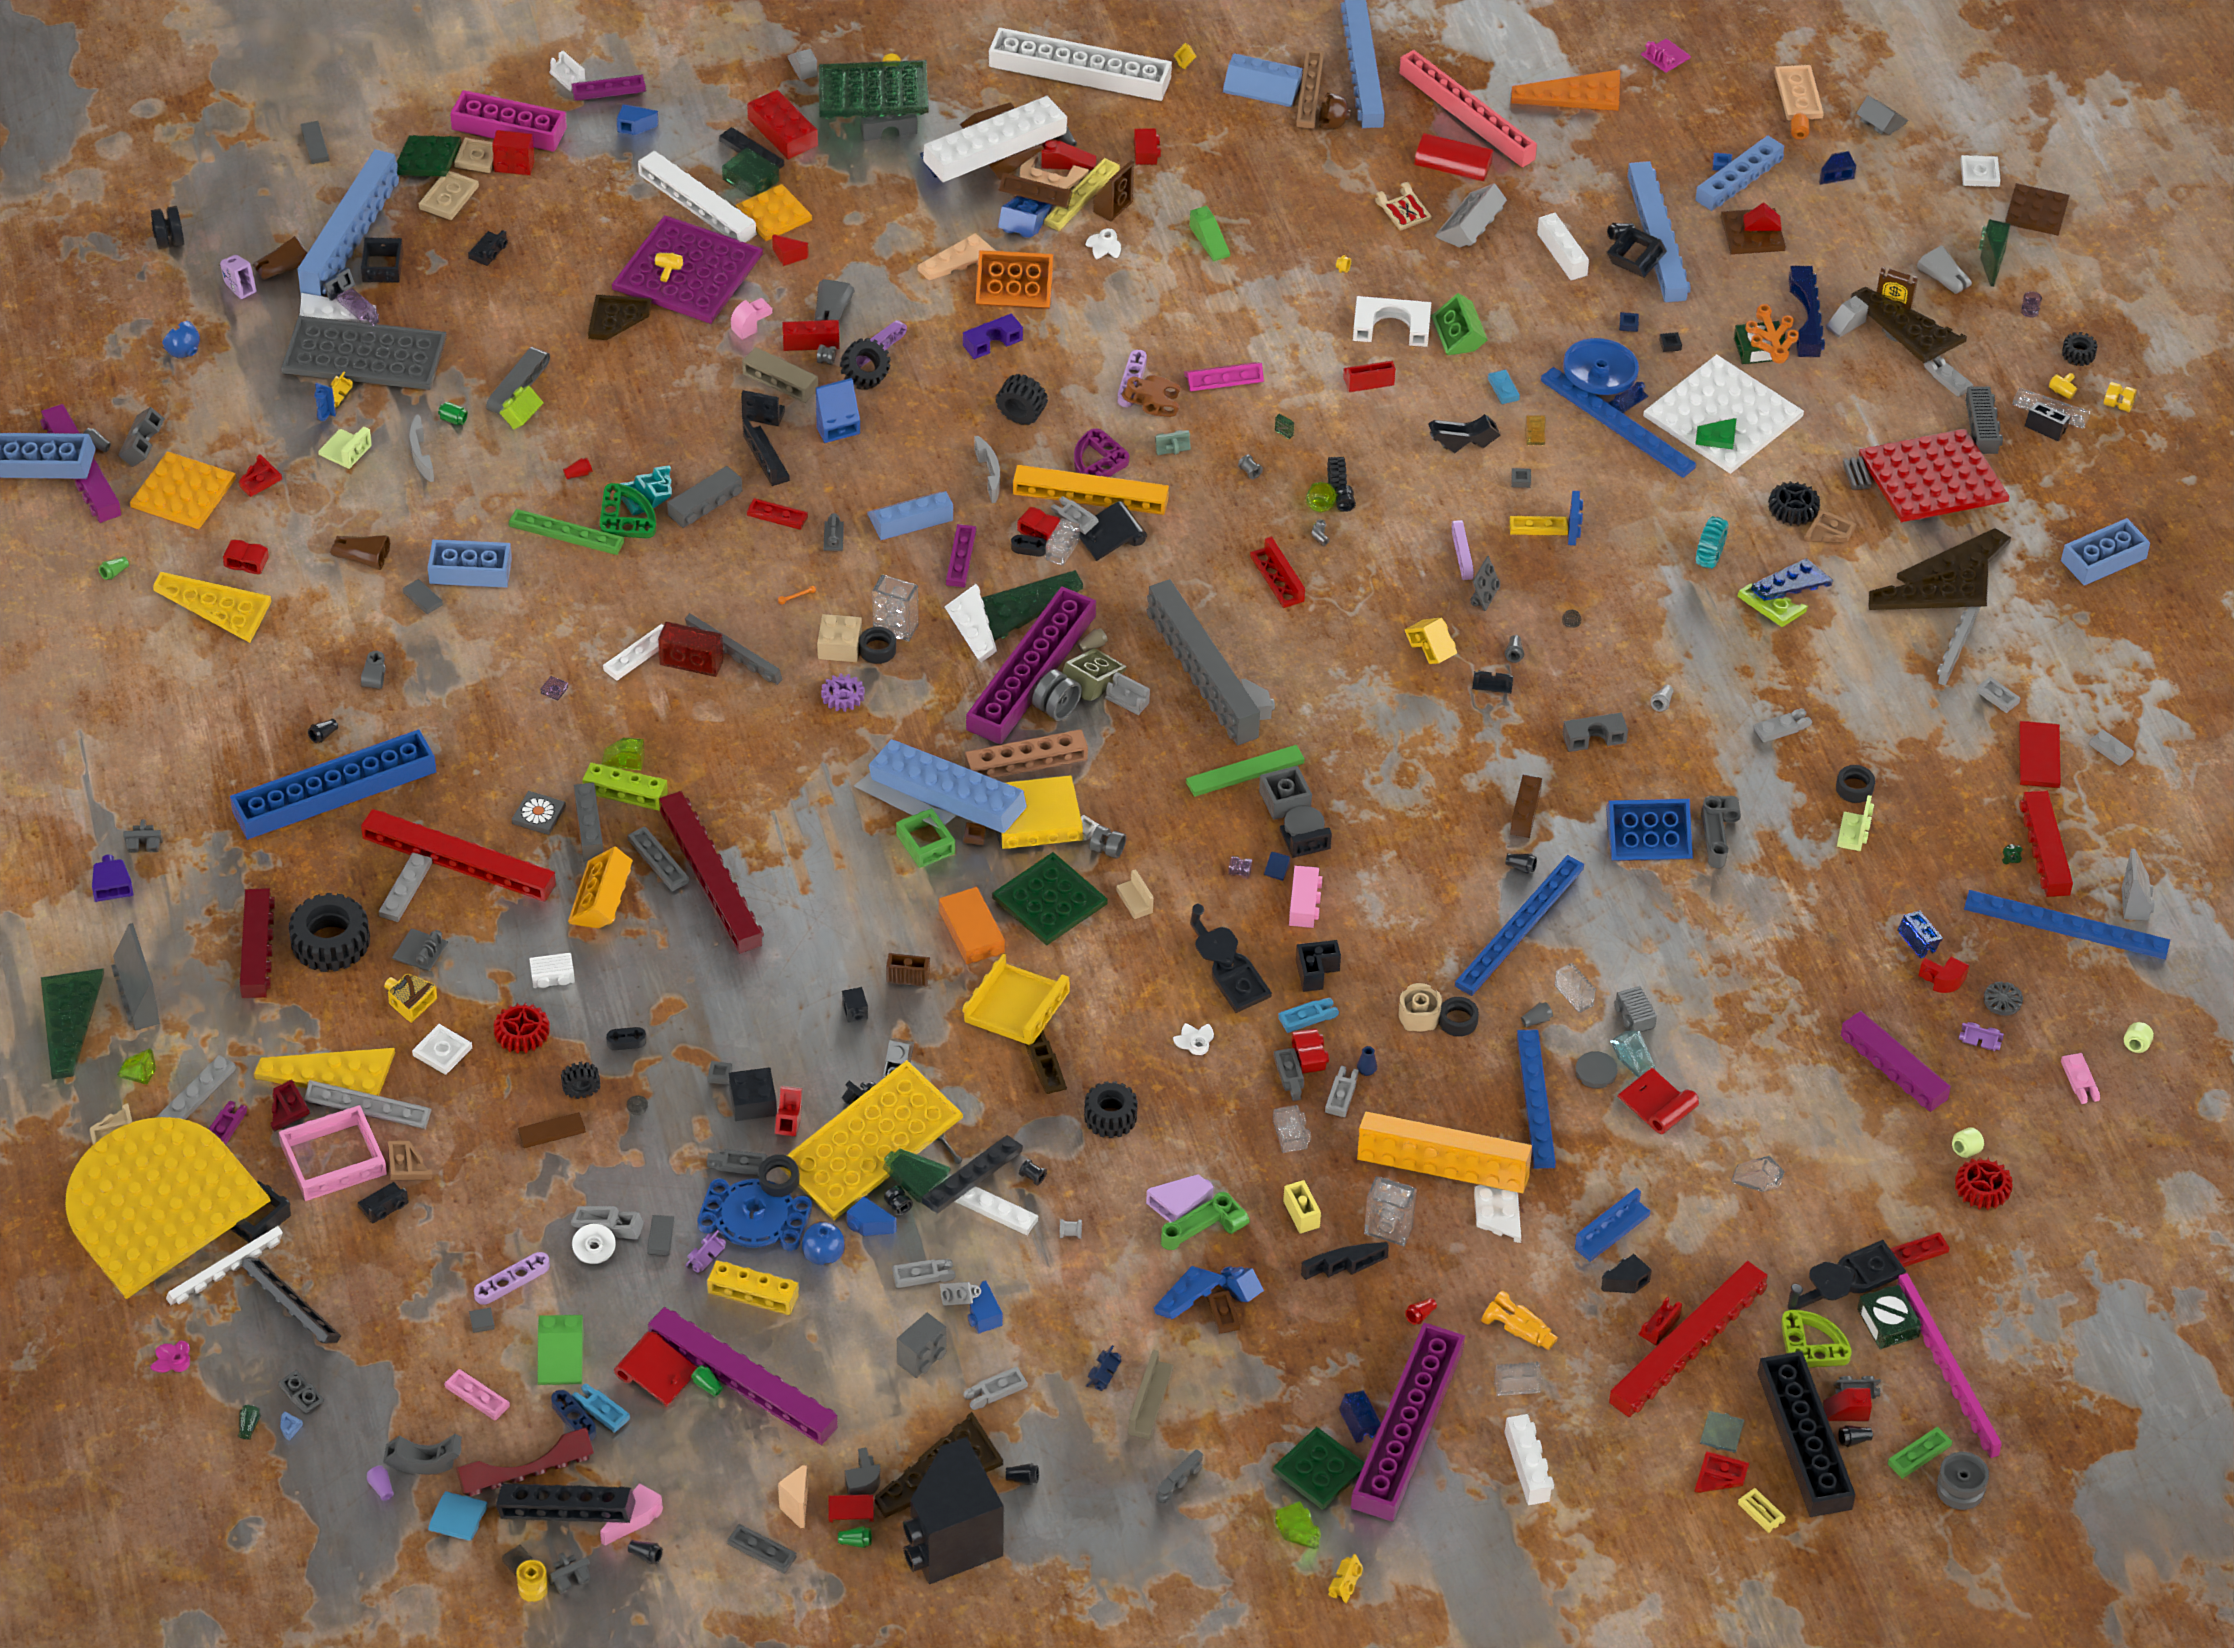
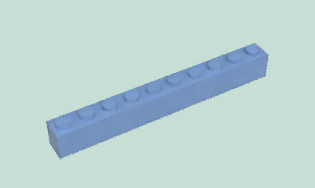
M1344 0V2L1340 3L1341 13H1344L1342 14V23L1346 25L1344 26V36L1348 37L1346 38V48L1350 49L1348 50V61H1351L1350 73L1353 72L1352 85L1355 84L1353 88L1354 97H1357L1355 99L1356 109H1359L1357 110V119L1361 121L1362 128L1384 127V108L1366 0Z
M1650 161L1629 163L1627 177L1643 231L1661 239L1667 250L1665 255L1654 266L1664 302L1687 301V293H1690V283L1686 281V270L1682 268L1683 260L1678 255L1679 247L1678 244H1675V233L1671 231V220L1667 218V207L1663 205L1664 197L1659 192L1660 184L1659 181H1656V170L1652 168Z

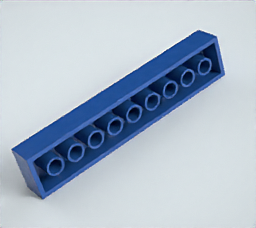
M418 729L231 795L232 812L248 840L436 773L435 756Z

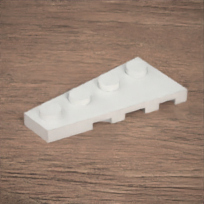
M301 293L300 316L375 324L376 305L341 299L330 301L328 297Z
M975 584L947 604L945 609L977 659L982 663L997 652L992 632L989 629V621L984 611L980 589Z

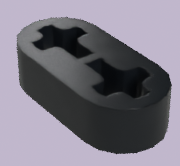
M1015 535L1011 539V550L1017 554L1041 557L1047 553V541L1040 537Z
M640 1027L613 1029L606 1035L607 1046L612 1050L640 1048L646 1044L647 1040L645 1030Z

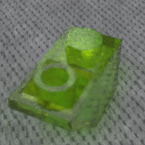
M1300 1501L1276 1510L1275 1524L1284 1540L1314 1550L1319 1548L1320 1529L1317 1525L1314 1526L1309 1510L1307 1508L1304 1509Z

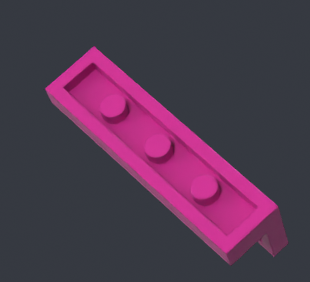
M1261 362L1184 371L1185 377L1188 378L1189 391L1264 382Z

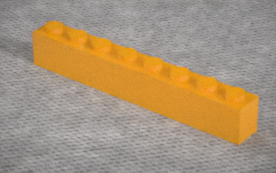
M1017 465L1013 480V494L1058 501L1059 498L1064 496L1075 503L1109 507L1121 501L1130 511L1165 515L1169 485Z

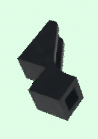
M1486 414L1468 423L1433 420L1428 423L1432 439L1439 441L1446 450L1450 449L1453 453L1458 452L1470 442L1485 448L1501 436L1496 422Z

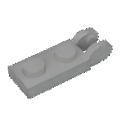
M1940 356L1934 358L1933 362L1930 360L1924 365L1936 380L1957 397L1965 394L1967 387H1973L1969 380L1948 363L1946 364L1944 358Z
M1064 496L1059 498L1060 503L1064 506L1063 508L1055 504L1051 506L1052 511L1083 534H1086L1098 523L1096 516Z
M1797 709L1791 714L1788 713L1756 723L1754 729L1762 742L1765 743L1797 733L1799 730L1809 727L1812 720L1810 717H1805L1806 711L1804 709Z
M1341 1066L1338 1076L1335 1077L1325 1107V1113L1346 1117L1356 1087L1359 1070L1353 1069L1351 1078H1344L1346 1067Z
M933 1259L892 1267L896 1288L939 1282V1280L947 1282L953 1280L956 1276L955 1271L950 1270L953 1267L951 1259Z
M1015 1367L978 1382L977 1385L967 1389L963 1395L967 1400L975 1398L969 1405L973 1410L984 1407L987 1403H992L1027 1388L1028 1383L1019 1368Z

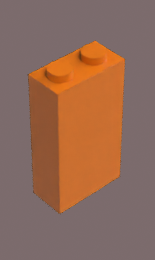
M977 887L939 898V913L966 965L1005 953V939Z

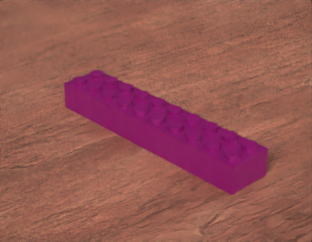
M1061 586L967 712V731L1000 745L1004 742L1032 704L1034 691L1039 682L1048 672L1054 669L1057 670L1096 617V600Z
M1423 1323L1353 1490L1352 1509L1392 1522L1394 1521L1464 1351L1465 1335Z

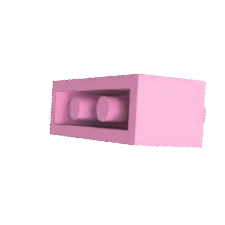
M1295 866L1289 926L1314 928V920L1319 919V908L1316 907V904H1320L1321 892H1317V888H1322L1323 877L1319 876V868Z

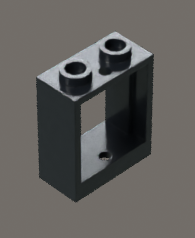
M1628 226L1606 253L1612 264L1645 278L1665 255L1667 250L1661 239ZM1636 242L1647 248L1634 262L1623 256Z
M402 238L364 239L361 263L362 282L400 283L403 259ZM370 256L396 257L395 267H369Z
M259 1180L257 1183L269 1196V1203L276 1208L255 1226L242 1219L230 1228V1230L248 1243L281 1225L291 1216L288 1199L284 1196H279L271 1186L264 1185Z

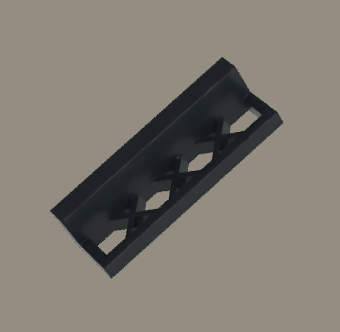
M748 418L742 420L743 437L771 486L790 481V475L761 425L752 427Z

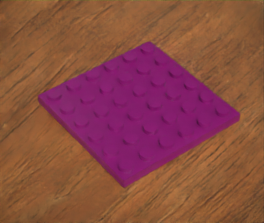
M664 215L614 280L612 289L633 297L652 298L653 304L712 324L761 258L763 249ZM657 253H674L683 257L681 269H672L667 282L660 280L664 268L655 265Z

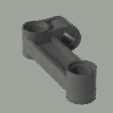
M1711 795L1705 797L1703 801L1701 818L1706 839L1708 864L1713 868H1722L1726 863L1729 850L1723 822L1733 823L1740 820L1741 811L1737 797Z

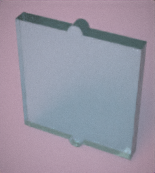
M1709 1411L1700 1444L1715 1447L1716 1450L1723 1449L1736 1453L1744 1419L1729 1416L1727 1413L1724 1415Z

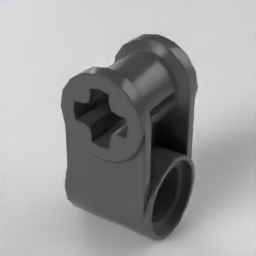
M372 651L367 655L365 667L361 675V687L382 689L386 671L384 665L385 656L382 652Z

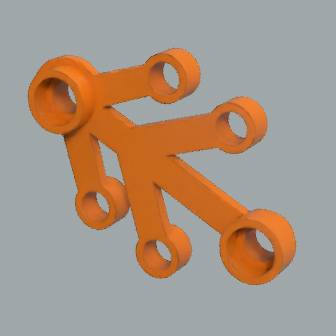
M1762 304L1757 308L1756 317L1764 322L1767 332L1758 328L1755 321H1748L1746 323V331L1756 334L1751 338V345L1770 353L1771 359L1775 363H1784L1789 357L1788 349L1793 342L1798 340L1799 333L1796 330H1789L1787 339L1780 345L1779 340L1786 330L1792 327L1793 318L1789 315L1784 316L1780 327L1775 331L1771 320L1772 310L1769 305ZM1763 338L1770 341L1772 346L1762 342Z

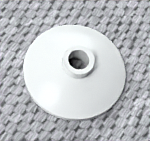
M600 1224L583 1226L575 1233L572 1240L574 1254L578 1259L589 1264H598L606 1261L611 1257L616 1246L612 1231ZM592 1245L598 1246L596 1249H591L590 1247Z

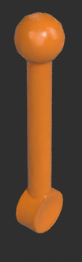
M810 586L807 590L787 597L780 596L778 603L782 605L787 600L807 593H815L816 587Z

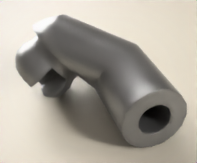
M1318 519L1313 525L1311 534L1322 546H1326L1330 541L1324 534L1326 522Z

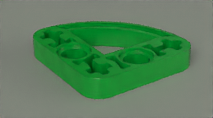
M618 483L607 484L603 491L600 531L621 537L651 538L656 533V518L653 507L648 499L636 489ZM614 490V500H611L610 493ZM622 496L636 502L643 509L647 518L619 517ZM609 506H614L616 508V510L613 513H608L605 511V509ZM611 524L610 528L607 529L606 526ZM625 524H631L633 525V528L629 531H626L623 529V526ZM646 526H650L648 531H645Z

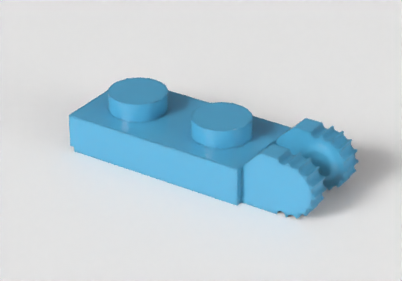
M1326 998L1280 1012L1278 1018L1286 1032L1289 1033L1324 1020L1336 1018L1339 1015V1010L1336 1007L1330 1008L1334 1004L1333 1000Z
M586 1383L581 1386V1390L589 1397L588 1399L577 1392L571 1395L581 1408L614 1433L630 1420L628 1412L599 1390L596 1391Z

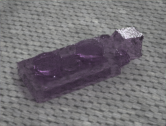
M353 288L337 296V301L358 320L366 319L373 326L379 323V314L376 308Z

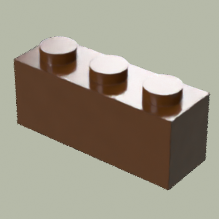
M1522 775L1512 816L1510 835L1530 838L1541 794L1542 778Z

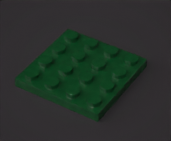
M1054 852L992 893L993 900L1046 946L1108 904L1107 897Z

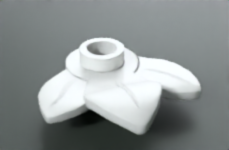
M1104 229L1099 234L1090 236L1086 241L1087 247H1093L1095 259H1099L1107 253L1114 258H1118L1121 253V244L1117 241V233L1113 229Z
M1185 1023L1181 1035L1173 1037V1040L1179 1048L1189 1050L1194 1055H1203L1209 1050V1042L1213 1039L1214 1033L1209 1024L1204 1025L1198 1030Z

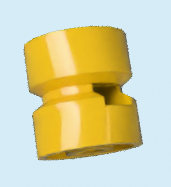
M2110 382L2105 395L2104 405L2113 408L2118 406L2119 410L2130 412L2137 389L2127 386L2122 388L2121 384Z
M537 1560L524 1561L519 1565L516 1573L518 1592L524 1600L536 1602L544 1598L548 1591L546 1569Z

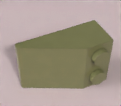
M1094 648L1067 661L1062 673L1067 678L1080 683L1082 687L1081 698L1092 701L1100 697L1107 690L1108 682L1113 683L1114 674L1116 672L1123 674L1127 666Z

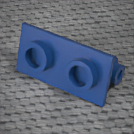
M315 383L316 392L314 397L318 407L317 418L320 421H325L329 415L336 416L333 388Z

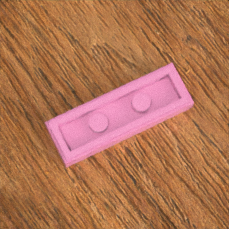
M460 1369L445 1382L446 1389L494 1421L510 1407V1403Z

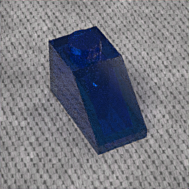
M1849 151L1834 153L1829 157L1821 168L1820 185L1855 178L1857 165Z

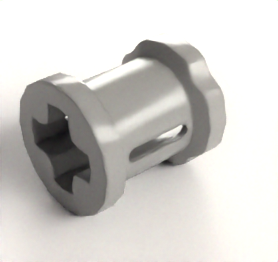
M1060 1219V1238L1064 1236H1077L1078 1239H1081L1082 1219H1078V1221H1064V1219Z

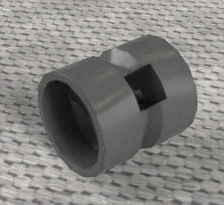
M1098 825L1092 834L1090 849L1099 853L1105 851L1107 856L1118 859L1126 843V834L1116 830L1111 832L1110 828Z

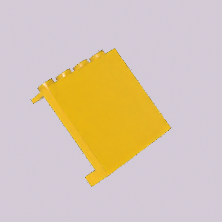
M1071 775L1006 782V784L1024 791L1027 807L1005 833H1001L1002 849L1083 840V824Z
M1002 954L1000 959L994 962L989 974L984 976L981 985L975 988L970 1000L965 1002L963 1006L965 1022L1027 1045L1033 1044L1070 992L1069 977L1062 974L1057 981L1006 964V955Z

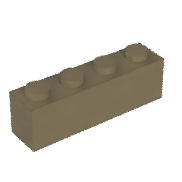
M755 347L742 360L744 375L804 403L816 393L818 376Z

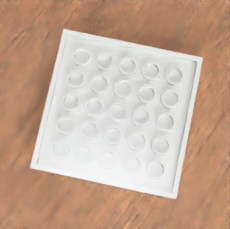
M1716 354L1644 410L1643 416L1731 474L1803 417L1804 411ZM1737 418L1733 449L1695 445L1697 426Z

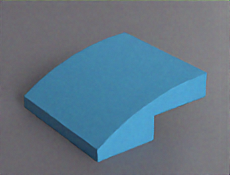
M445 1491L435 1509L428 1530L471 1541L479 1529V1521L487 1510L488 1502Z

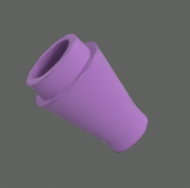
M376 1466L367 1472V1481L381 1499L385 1501L393 1497L394 1493L387 1470L383 1466Z

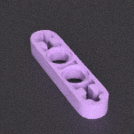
M1134 350L1130 353L1118 391V404L1122 407H1130L1134 404L1124 400L1122 392L1126 388L1125 384L1130 377L1134 376L1142 379L1147 360V354L1142 350ZM1131 370L1139 371L1136 374L1130 373Z
M1452 521V536L1462 580H1473V565L1463 521Z
M543 1252L534 1253L479 1283L474 1288L476 1302L482 1305L489 1304L546 1273L550 1268L548 1255ZM519 1270H525L527 1272V1274L522 1277L517 1276L515 1273ZM506 1280L508 1284L500 1287L497 1285V1282Z

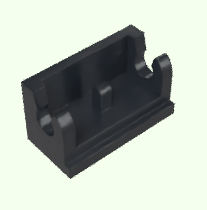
M2037 401L2029 409L2025 427L2059 441L2062 433L2065 434L2071 416Z

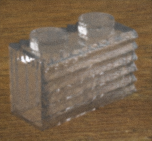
M1570 963L1556 971L1554 986L1581 1013L1594 1006L1596 988H1593L1594 985H1591L1588 982L1589 980L1583 977L1584 974H1581L1579 969H1576L1574 963Z
M1298 1105L1275 1108L1273 1110V1123L1282 1153L1308 1149V1141H1311L1310 1130L1305 1129L1304 1126L1306 1125L1304 1112L1300 1113Z
M1539 1362L1496 1365L1494 1376L1496 1396L1540 1393L1542 1375Z

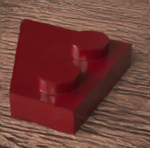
M293 1079L273 1088V1118L270 1125L273 1132L311 1114Z

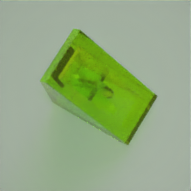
M149 1048L125 1059L117 1075L124 1079L148 1085L156 1070L153 1050Z

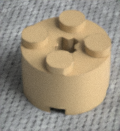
M1423 983L1412 984L1401 993L1399 1019L1405 1030L1427 1031L1436 1028L1440 1018L1442 998L1437 990L1431 989L1430 985Z

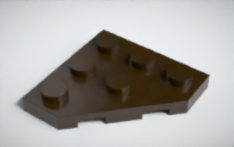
M596 294L588 339L608 340L650 316L652 298Z

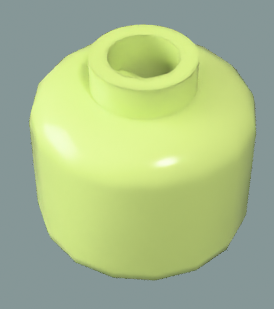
M2133 1023L2124 1035V1044L2132 1052L2143 1053L2151 1045L2154 1033L2149 1025L2145 1023Z
M1969 1127L1957 1132L1953 1136L1952 1146L1959 1156L1968 1158L1981 1152L1984 1147V1139L1977 1129Z

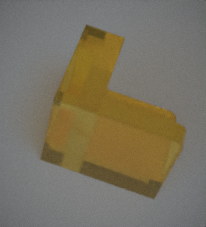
M1526 415V445H1545V415Z

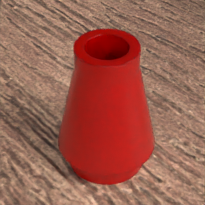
M580 458L567 468H564L563 472L568 480L588 476L593 470L588 458Z
M1430 1297L1411 1304L1405 1311V1316L1411 1324H1421L1437 1308V1303Z

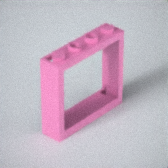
M360 1105L279 1131L281 1147L305 1201L387 1174L385 1160ZM358 1125L372 1159L305 1180L291 1146Z

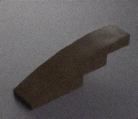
M1042 1030L1033 1044H1025L1035 1072L1046 1094L1067 1090L1056 1054L1053 1053L1049 1040L1047 1041L1044 1030Z

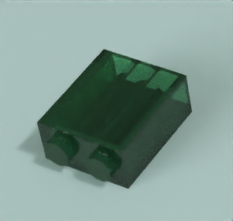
M745 148L722 165V180L748 196L753 197L767 191L778 183L779 167L749 148Z

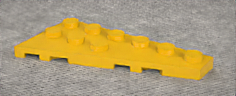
M164 572L159 573L153 585L155 592L251 643L272 602L271 596Z
M395 1048L262 1057L259 1060L254 1077L257 1080L279 1084L293 1079L296 1087L306 1089L309 1080L379 1096L395 1055Z

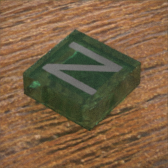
M1279 413L1275 417V431L1290 439L1294 436V422Z

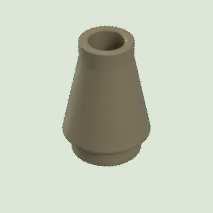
M1099 628L1092 630L1077 645L1080 651L1085 653L1094 648L1105 646L1108 639L1104 631Z

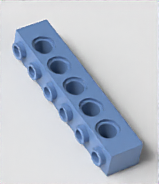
M1767 135L1697 187L1695 201L1711 211L1722 206L1726 200L1734 197L1741 189H1745L1749 183L1757 180L1764 172H1768L1775 164L1780 163L1784 157V145Z

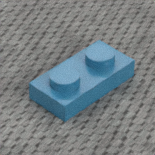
M1506 370L1488 374V380L1501 404L1519 400L1520 395Z

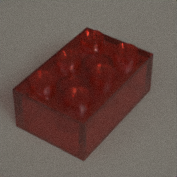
M665 622L658 637L660 665L717 677L724 661L722 634Z

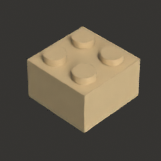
M822 614L817 642L818 659L857 662L859 637L862 634V617Z

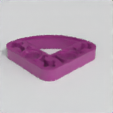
M1093 428L1079 439L1075 446L1074 467L1076 473L1110 477L1129 464V453L1101 429ZM1090 445L1104 458L1086 468L1082 461V455ZM1110 446V447H1112L1113 449H1112V450H1105L1104 447ZM1107 465V466H1110L1111 468L1105 470V469H1103V468H1101V467Z

